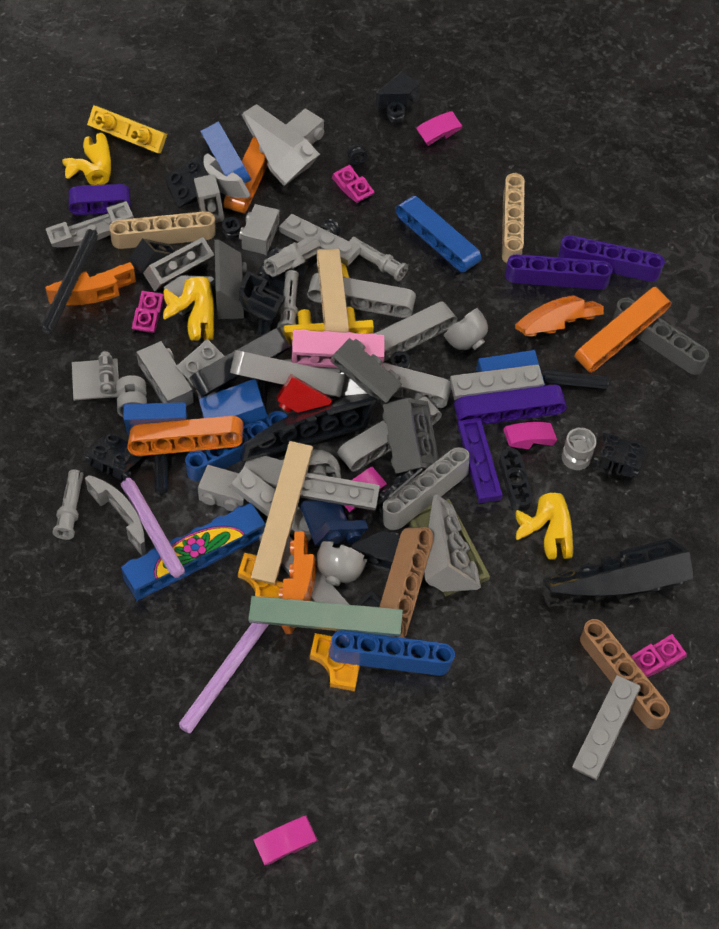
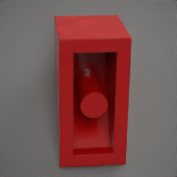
M290 374L276 397L277 401L280 402L278 406L290 413L292 410L299 413L327 406L332 402L331 397Z

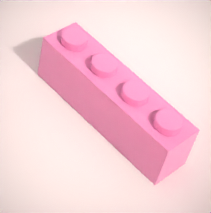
M293 330L292 363L310 367L337 368L330 360L349 338L353 341L355 339L359 340L366 347L364 349L365 352L370 356L372 354L376 355L384 362V335Z

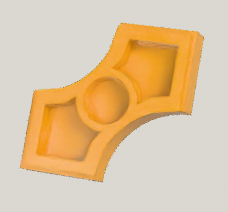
M244 553L238 571V578L244 579L253 587L255 596L279 598V588L283 587V583L277 581L276 585L252 580L251 575L257 555Z
M315 633L310 659L317 661L325 667L330 677V687L355 691L360 665L333 661L328 652L332 636Z

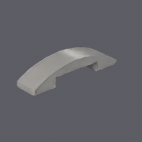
M209 154L204 156V167L208 175L215 174L219 192L234 198H248L251 196L242 178L234 172L225 176L215 158Z
M127 201L108 207V214L69 227L66 222L46 228L52 247L78 246L88 229L98 232L97 240L109 236L112 222L134 219Z
M93 476L85 477L89 493L100 506L107 502L111 503L129 525L126 527L128 540L142 556L146 554L143 527L132 504L121 492L107 482Z

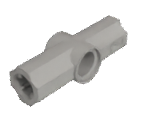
M310 236L281 249L279 253L264 260L263 268L266 274L274 277L285 272L287 269L291 270L306 262V259L317 254L320 243L317 239Z

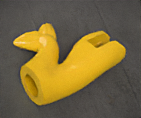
M103 133L96 134V144L93 143L90 136L84 139V152L92 163L84 159L66 158L62 160L63 165L66 167L65 176L67 179L74 176L77 172L83 171L88 183L91 185H104L109 181L111 158L107 138Z
M207 277L186 279L180 297H177L165 288L164 300L167 307L163 312V319L174 316L194 301V307L188 319L189 338L191 341H199L202 330L204 340H213L214 300L209 279Z
M547 493L542 495L538 500L537 512L534 517H530L519 510L516 511V519L520 525L516 532V540L527 537L534 531L539 530L550 520L544 538V550L547 558L550 560L556 559V543H561L564 559L572 558L573 536L571 519L562 494Z

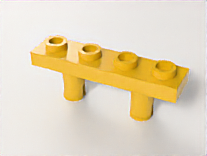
M93 105L87 124L160 154L167 134L95 105Z
M346 307L349 332L373 334V320L356 321L354 308ZM307 309L298 312L299 325H284V334L291 345L293 330L325 331L324 323L312 324L311 313Z

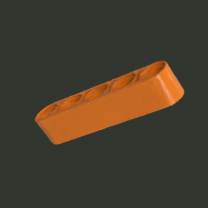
M253 137L242 159V163L251 178L250 181L245 183L251 196L248 198H234L225 195V209L245 214L267 169L268 160L264 153L261 154L259 150L260 145L256 137Z
M657 287L651 288L578 349L574 357L589 373L594 372L665 313L672 302Z
M237 416L138 424L130 429L128 451L136 456L233 448L242 443L244 423Z

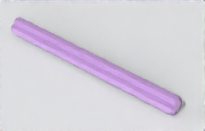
M126 478L121 483L123 491L137 512L141 523L169 573L174 578H179L185 571L183 565L135 481L131 478Z
M252 623L179 722V727L187 733L192 732L269 624Z

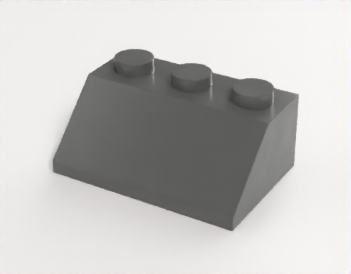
M215 240L218 319L244 318V309L239 301V289L243 280L242 275L247 273L246 262H242V254L220 240Z
M349 338L335 352L330 362L369 396H374L376 402L383 406L402 385L399 381L401 378L393 370L387 371L382 367L383 362L376 355L372 354L370 356L365 352L364 349L366 347L359 340L355 339L353 341Z
M405 398L383 404V419L388 429L387 441L393 456L391 463L396 474H404L410 469L414 472L420 468L423 469L421 471L423 472L439 460L428 401Z

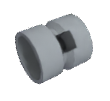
M125 376L116 382L117 412L121 417L124 418V404H147L146 382L143 378Z
M575 428L568 433L562 451V461L568 468L582 470L589 466L597 444L594 433L586 428Z

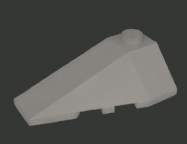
M257 104L242 114L252 136L256 137L260 145L259 150L261 154L264 153L268 160L267 165L270 171L284 186L310 168L320 155L306 138Z
M436 494L433 496L428 527L433 533V544L425 568V580L429 585L438 588L442 592L478 590L481 588L478 569L475 562H470L467 551L470 548L468 543L464 542L459 534L462 528L454 507Z

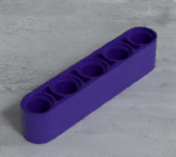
M570 235L562 239L558 258L605 261L612 266V274L651 282L657 281L660 278L665 263L664 258L657 253Z
M515 254L508 258L505 278L512 283L600 290L608 286L613 268L610 263L605 261Z
M559 385L464 396L454 402L458 421L481 418L482 425L557 415L567 409L566 401Z

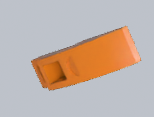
M131 262L119 265L106 272L98 273L92 277H89L87 272L81 273L66 305L97 303L119 296V288L136 282L134 267ZM62 281L45 287L50 304H52Z
M575 295L562 297L531 311L515 324V329L522 332L525 336H535L538 332L555 333L558 329H565V322H574L576 318L594 319L596 315H603L604 306L594 301L585 302V300Z
M294 532V540L290 542L291 555H294V563L290 564L289 567L291 579H283V587L279 588V598L310 601L315 585L317 562L314 554H308V539L305 532ZM282 626L286 634H291L296 628Z

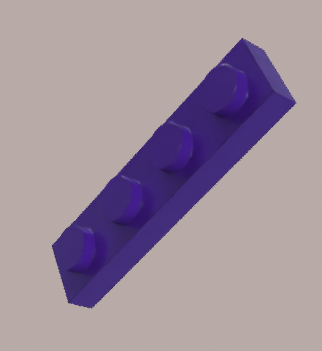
M481 418L458 421L457 427L463 448L469 452V471L478 503L501 500L502 492Z

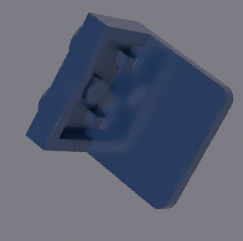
M304 501L300 505L315 545H321L322 542L353 544L360 540L361 535L368 529L365 520L347 521L340 504L323 501Z

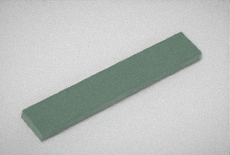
M252 596L248 621L249 623L334 631L345 630L400 637L403 610Z

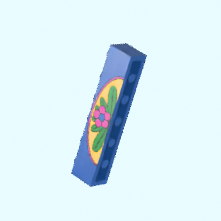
M252 503L239 506L233 512L225 516H219L211 523L203 527H196L189 534L181 538H174L169 542L185 569L184 574H181L179 578H174L169 573L157 549L154 548L146 555L138 559L129 560L122 566L123 579L136 601L258 541L259 536L264 533L266 524Z

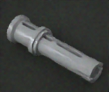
M356 237L350 239L349 242L360 247L359 255L376 264L381 272L389 273L394 276L396 281L404 278L408 270L406 263L401 264L392 255L382 254Z
M294 270L285 272L283 295L285 297L283 305L279 308L280 322L277 325V328L280 327L283 333L284 325H296L295 321L299 312L296 307L299 273Z
M79 470L69 471L62 507L57 510L56 516L58 521L57 525L53 528V535L59 539L69 540L75 534L73 527L74 522L78 520L76 508L84 476Z

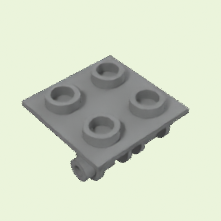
M207 339L181 361L176 368L191 382L190 376L225 356ZM196 390V391H195L196 396H197L198 398H201L200 394H199L198 391Z
M104 351L98 357L99 360L72 362L73 400L117 397L116 382L119 380L118 359H112L110 353Z

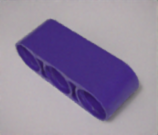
M124 184L75 186L69 190V211L75 215L107 214L108 207L127 201L129 208L131 206L130 189Z

